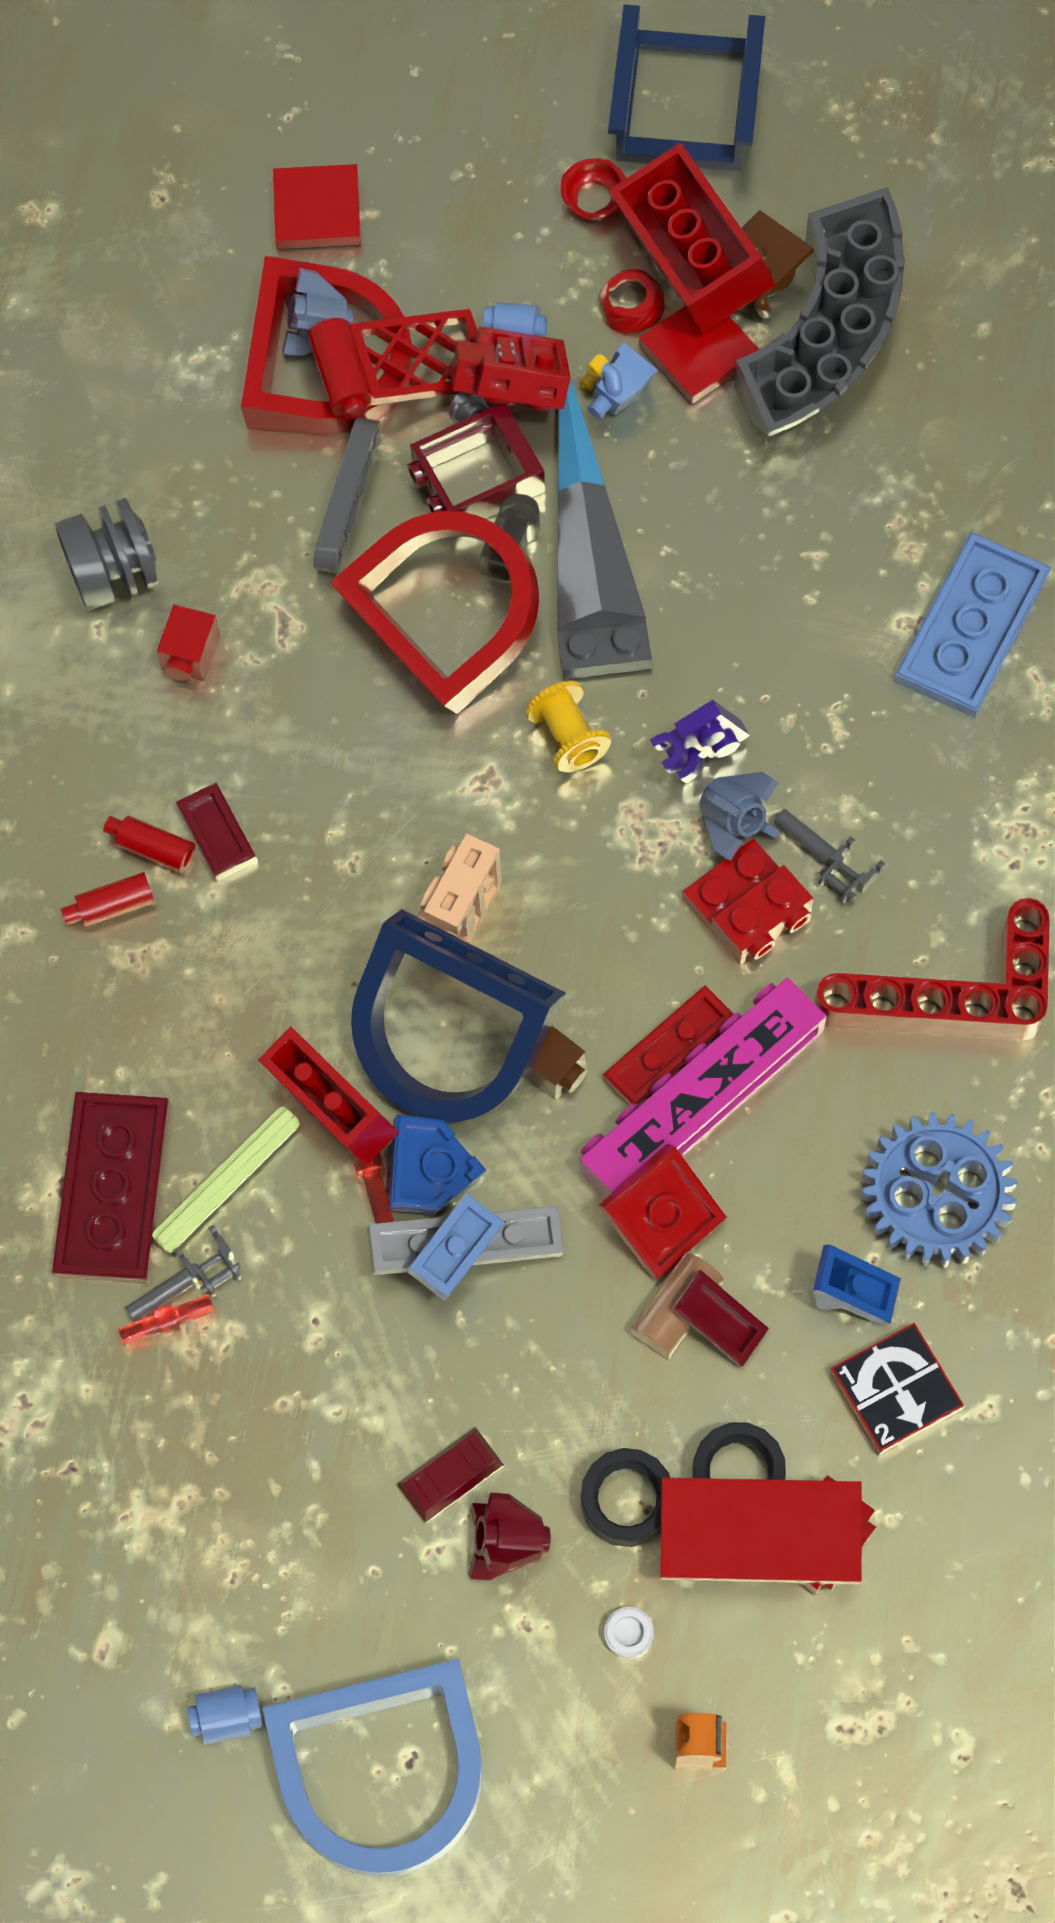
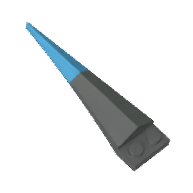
M572 379L570 380L564 409H559L557 636L563 680L652 669V656L645 612Z

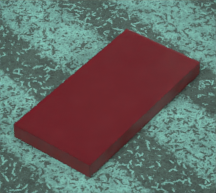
M75 1092L52 1267L54 1277L149 1284L154 1244L152 1234L156 1227L170 1111L169 1098Z

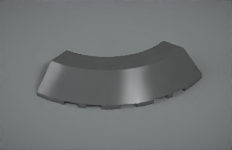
M888 187L808 214L805 242L814 249L810 256L815 283L806 304L800 312L799 319L786 334L782 333L765 347L736 360L734 388L749 421L767 436L774 435L803 422L839 398L860 378L876 357L888 336L899 305L905 263L902 228L897 208Z

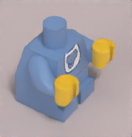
M625 342L616 350L610 363L602 354L596 355L588 364V372L579 383L580 387L587 392L594 390L592 395L594 401L587 408L589 413L597 419H601L607 411L616 415L636 401L650 384L657 369Z

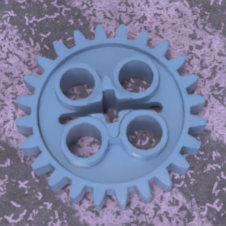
M932 1112L926 1126H922L920 1121L915 1116H912L908 1132L898 1124H895L892 1129L894 1141L881 1136L877 1146L882 1153L870 1151L867 1162L875 1169H864L861 1180L872 1186L862 1189L861 1199L874 1201L875 1203L866 1208L865 1217H880L874 1229L875 1235L889 1231L891 1237L887 1248L892 1249L898 1244L903 1243L906 1245L904 1259L906 1260L917 1250L922 1252L924 1266L929 1264L932 1254L939 1255L943 1267L948 1266L951 1254L956 1253L959 1260L965 1264L969 1259L970 1247L982 1256L987 1249L984 1238L997 1243L1002 1234L996 1226L1008 1228L1012 1218L1003 1210L1014 1209L1017 1199L1005 1193L1015 1190L1017 1180L1003 1176L1011 1171L1013 1163L1012 1161L998 1162L997 1159L1001 1155L1004 1146L999 1144L989 1148L986 1145L990 1135L989 1130L982 1132L977 1137L971 1134L973 1129V1120L971 1119L960 1129L956 1127L954 1114L949 1115L945 1125H939L935 1113ZM920 1151L932 1152L938 1158L939 1164L933 1167L923 1166L918 1163L915 1154ZM906 1170L911 1176L904 1177L900 1174V1171ZM964 1171L975 1172L981 1178L982 1185L973 1188L968 1187L960 1181L958 1174ZM937 1183H942L946 1186L945 1191L940 1196L932 1193ZM904 1191L911 1192L918 1198L919 1205L914 1208L902 1207L896 1201L895 1195ZM974 1202L978 1205V1208L972 1209L967 1203ZM944 1212L955 1213L961 1218L963 1226L956 1229L947 1228L940 1222L939 1215Z

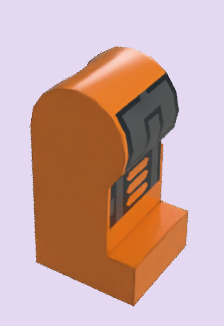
M709 1713L677 1715L675 1769L726 1770V1722H722L721 1715Z

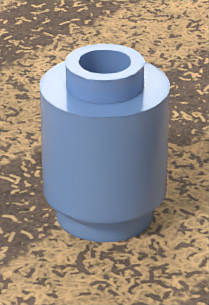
M497 302L496 306H486L483 327L546 337L547 315L540 314L539 305Z
M242 1685L196 1694L197 1705L187 1707L192 1737L202 1735L204 1745L251 1735V1730L263 1727L255 1687L243 1690Z

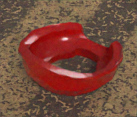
M601 158L585 159L573 164L563 174L559 184L561 197L570 210L580 217L589 220H603L619 210L612 196L604 208L595 213H590L578 207L579 192L588 185H600L610 190L625 180L626 176L610 160Z
M638 269L622 270L612 276L605 283L598 296L600 297L608 326L623 334L641 333L653 327L661 319L665 309L664 291L659 282L647 272ZM626 281H635L645 287L646 298L635 308L614 307L609 300L610 292Z

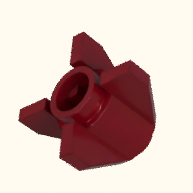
M490 1492L487 1504L472 1503L470 1512L474 1525H476L474 1537L476 1553L473 1554L468 1572L470 1579L489 1581L527 1565L535 1566L539 1563L541 1556L548 1554L551 1543L550 1528L544 1526L540 1515L515 1497L506 1493Z

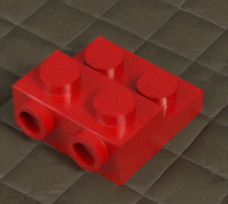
M754 838L738 849L731 861L728 859L723 860L682 891L684 901L740 965L751 956L755 960L764 956L775 945V938L787 929L791 933L797 931L812 915L810 913L813 904L811 894L785 865L779 867Z

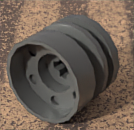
M126 498L115 501L120 521L114 524L106 506L98 507L100 529L93 531L82 513L54 523L66 561L87 612L115 602L112 581L121 579L131 596L138 594L133 574L136 572H140L147 589L159 585L156 575V556L142 520L131 509Z

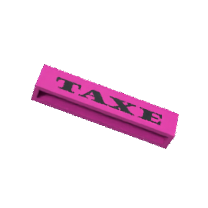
M788 977L778 986L770 983L754 998V1007L743 1016L740 1013L734 1014L722 1025L719 1030L721 1035L709 1046L706 1043L698 1045L686 1057L684 1062L687 1065L675 1076L667 1073L660 1078L650 1090L652 1096L642 1105L638 1106L636 1103H633L627 1107L615 1121L618 1126L605 1137L601 1133L597 1134L588 1141L580 1152L583 1155L580 1158V1173L606 1199L665 1145L671 1144L675 1146L683 1156L824 1031L827 1016Z

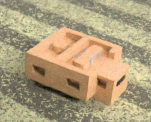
M466 833L459 847L453 845L449 849L442 865V870L445 873L442 878L435 876L421 901L417 917L470 943L502 884L500 848Z

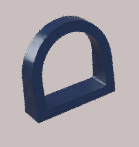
M401 909L383 922L358 985L351 1016L354 1046L360 1063L369 1079L396 1106L418 1117L442 1119L445 1122L473 1119L498 1106L527 1077L541 1051L566 992ZM405 953L522 1013L523 1019L500 1072L493 1081L480 1088L465 1092L440 1091L417 1081L396 1060L385 1033L384 1008L389 988Z

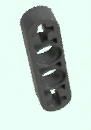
M359 417L354 422L315 547L313 567L316 570L337 574L340 569L380 437V421Z

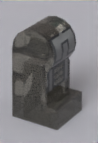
M515 494L504 501L494 523L509 533L524 550L527 544L533 541L539 534L540 510L538 503L531 496ZM485 543L480 554L481 574L511 584L509 572L503 559L492 546Z

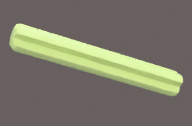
M283 1106L279 1107L153 1232L152 1237L155 1242L169 1253L174 1252L299 1128L300 1122L295 1114Z

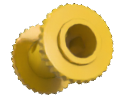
M575 681L559 682L542 690L530 701L525 712L526 717L531 723L547 724L560 747L559 752L554 757L553 764L556 770L566 773L584 769L595 763L607 752L611 745L610 734L607 731H599V729L591 731L577 707L584 692L581 684Z

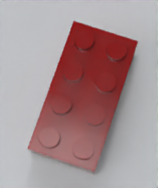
M681 142L608 190L623 218L702 334L776 286L763 258Z

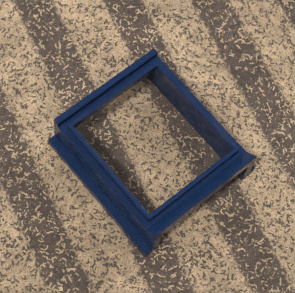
M623 4L608 134L616 135V161L649 164L681 142L699 168L742 172L744 146H752L765 16L749 15L746 38L639 30L640 6ZM640 49L743 57L734 145L629 136Z

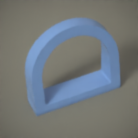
M459 1659L262 1708L284 1804L300 1835L312 1849L328 1862L341 1869L365 1876L389 1877L407 1874L419 1870L443 1856L461 1838L469 1826L480 1799L483 1765ZM440 1695L444 1696L457 1748L458 1779L452 1800L439 1821L419 1838L391 1848L359 1846L344 1840L327 1828L315 1814L309 1802L296 1746L295 1733Z

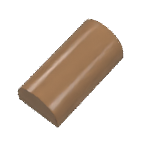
M688 1252L682 1256L629 1330L630 1334L668 1360L693 1327L677 1314L672 1307L697 1271L702 1270L720 1287L724 1284L723 1277L715 1268L698 1256Z

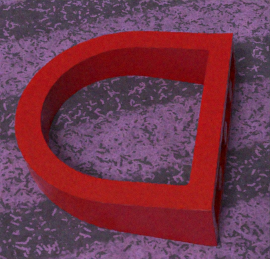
M265 256L241 401V410L247 428L314 435H336L351 432L356 419H345L343 416L335 415L331 410L329 401H315L271 394L286 295H303V292H297L295 288L299 268L317 271L346 298L347 304L367 311L377 320L404 317V315L386 291L357 273L332 266ZM405 331L401 338L412 344L410 332ZM395 347L391 351L390 361L409 371L414 364V358ZM386 371L378 380L381 390L398 388L402 382ZM398 402L371 405L367 413L361 417L377 421L387 414Z
M459 511L427 513L401 523L386 533L330 582L440 703L456 714H459L520 654L532 634L539 608L537 576L532 562L522 546L495 523L483 517ZM445 537H469L489 544L503 559L511 580V602L507 616L494 637L447 677L372 596V591L409 555L423 545Z

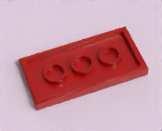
M662 1477L660 1579L861 1584L862 1481Z

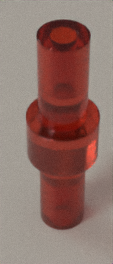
M208 1294L174 1308L171 1304L153 1310V1316L121 1327L118 1330L126 1347L160 1333L162 1337L181 1331L180 1325L215 1312V1309Z

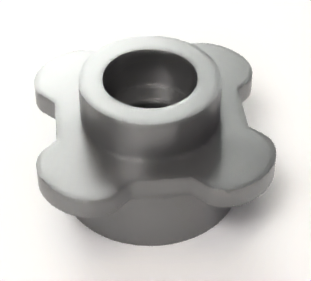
M460 392L450 404L449 416L454 422L459 423L491 407L487 405L486 400L481 396Z

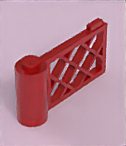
M463 309L351 324L343 318H330L315 324L308 331L307 337L332 412L335 415L343 416L345 419H356L366 414L371 405L459 394L460 392L453 391L450 373L452 362L447 366L429 355L428 351L433 343L436 342L452 353L455 352L457 342L441 333L444 326L462 324L466 336L465 341L475 343L478 330L471 310ZM416 330L429 338L423 350L401 338L403 333ZM376 335L389 343L384 353L380 355L365 345L363 336ZM394 347L415 359L409 371L387 359ZM420 363L442 375L439 382L427 383L413 374ZM380 368L402 381L398 388L380 389L376 378Z

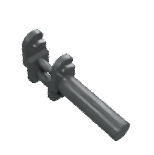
M783 809L774 820V824L824 864H828L829 868L827 870L822 869L819 872L822 877L818 884L822 886L829 883L842 894L840 900L842 903L847 902L849 899L853 901L857 897L854 894L857 890L863 894L886 866L880 860L875 870L872 868L867 874L863 872L859 875L843 863L844 857L856 843L853 837H849L846 845H841L836 850L786 809ZM839 869L855 880L849 887L834 876Z
M214 1225L208 1229L219 1245L218 1254L199 1266L197 1263L191 1264L180 1247L175 1249L177 1257L185 1268L125 1307L135 1324L200 1280L204 1283L200 1287L202 1292L209 1291L214 1297L216 1296L215 1287L232 1276L237 1280L241 1279L238 1270L242 1267L238 1262L234 1265L230 1260L234 1258L233 1252L223 1237L219 1235ZM223 1260L227 1268L208 1280L203 1271Z

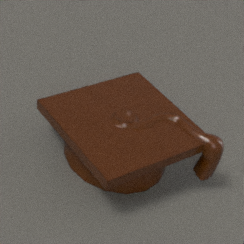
M759 210L742 227V230L763 258L776 285L754 301L757 315L765 319L772 314L767 298L779 294L790 285L795 277L796 269L814 252V249Z

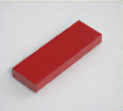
M704 985L602 1074L603 1081L628 1106L636 1103L638 1106L642 1105L652 1096L650 1090L654 1084L667 1073L675 1076L687 1065L684 1062L686 1057L698 1045L706 1043L709 1046L721 1035L719 1030L734 1013Z

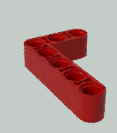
M1032 898L1020 899L1010 907L1002 931L1001 983L834 973L824 977L818 984L814 1004L827 1016L825 1026L831 1028L1028 1040L1034 1037L1040 1030L1048 1007L1049 912L1044 904ZM1023 919L1028 920L1035 925L1037 930L1032 932L1022 931L1015 922ZM1017 963H1027L1034 968L1036 973L1029 976L1022 975L1016 971L1014 965ZM830 994H838L843 996L848 1004L843 1007H833L824 998ZM877 997H884L892 1001L895 1007L883 1011L877 1009L871 1001ZM924 1000L934 1001L940 1006L941 1011L933 1014L926 1013L919 1007L918 1003ZM971 1003L981 1004L985 1007L988 1014L981 1017L973 1016L967 1011L965 1006ZM1018 1006L1027 1007L1033 1012L1035 1017L1029 1020L1020 1019L1014 1014L1012 1009Z

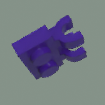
M711 700L674 723L676 729L671 732L658 734L651 738L650 741L654 748L659 751L665 749L669 758L662 762L665 770L671 774L679 770L677 772L679 778L687 784L700 774L703 769V758L708 756L713 759L714 757L727 756L738 749L740 741L750 735L742 720L716 701ZM689 757V762L685 768L680 769L683 765H685Z

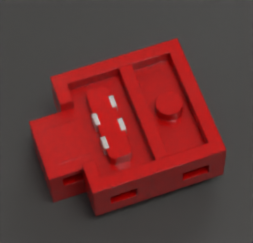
M481 326L478 328L475 343L457 340L450 371L453 391L476 394L483 397L486 401L497 404L516 405V402L524 403L533 409L541 411L551 408L564 409L571 380L564 340Z

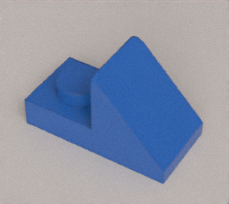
M830 1244L823 1245L813 1287L816 1308L820 1310L844 1308L876 1324H891L901 1278Z

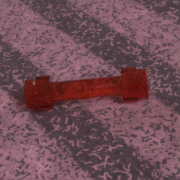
M379 1153L367 1166L356 1156L352 1155L358 1181H364L375 1224L395 1222L392 1211L388 1210V1196L382 1179L386 1172L381 1154Z

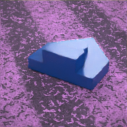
M399 1114L395 1116L393 1126L399 1133L392 1139L388 1148L386 1192H389L388 1210L435 1215L487 1171L475 1156L472 1157L455 1138V1133L444 1120Z

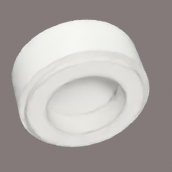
M623 1607L614 1611L607 1619L604 1628V1639L608 1649L622 1659L630 1660L643 1656L650 1649L654 1638V1627L651 1619L645 1612L635 1607Z

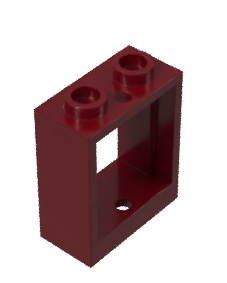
M498 404L410 444L412 462L407 464V468L417 488L424 486L430 497L427 499V504L431 513L459 511L487 519L545 492L544 469L507 405ZM495 439L516 477L453 506L432 468Z

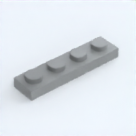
M558 1206L492 1212L505 1223L473 1265L561 1257L564 1253ZM448 1217L369 1224L367 1234L372 1274L383 1275L406 1272Z

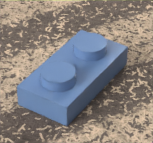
M466 1193L406 1272L446 1301L505 1222Z

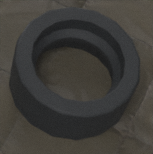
M731 1422L713 1429L700 1442L693 1459V1478H711L710 1464L714 1455L722 1447L732 1443H744L754 1447L763 1455L768 1469L767 1480H785L786 1478L785 1457L779 1443L765 1429L748 1422Z
M621 1448L605 1453L591 1464L582 1482L581 1507L586 1523L599 1538L612 1545L634 1547L650 1542L661 1533L662 1477L670 1478L669 1472L657 1458L642 1450ZM622 1469L637 1470L646 1475L654 1485L657 1495L656 1506L651 1515L642 1523L633 1526L618 1525L608 1520L601 1511L598 1502L599 1488L604 1479L613 1472Z

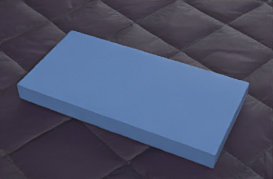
M970 532L895 673L894 682L976 718L1047 581L1052 567Z

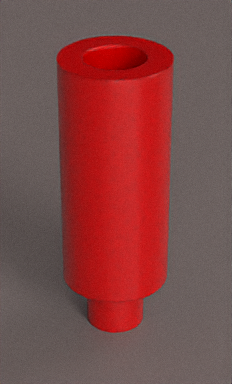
M129 815L123 821L109 816L104 824L103 832L115 837L116 846L167 868L184 873L192 861L195 843Z
M142 872L75 895L76 903L60 909L66 926L83 920L85 927L154 904L155 901L146 875Z

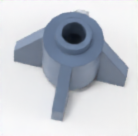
M299 268L295 290L303 292V295H286L285 300L286 307L289 309L287 318L288 328L295 329L297 332L286 331L282 352L283 354L301 357L312 352L307 337L311 327L330 318H343L351 324L353 323V309L347 308L346 298L317 271Z
M763 772L719 777L705 787L699 802L700 811L703 814L715 852L731 861L743 842L737 836L750 837L761 830L777 838L781 830L765 821L766 809L761 799L767 802L779 782Z

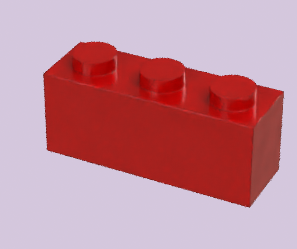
M291 1026L258 1059L365 1166L399 1133L386 1118Z

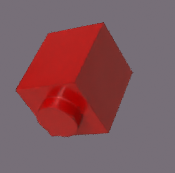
M173 604L157 648L162 671H165L166 674L177 680L188 681L190 678L200 681L205 680L220 638L216 615Z

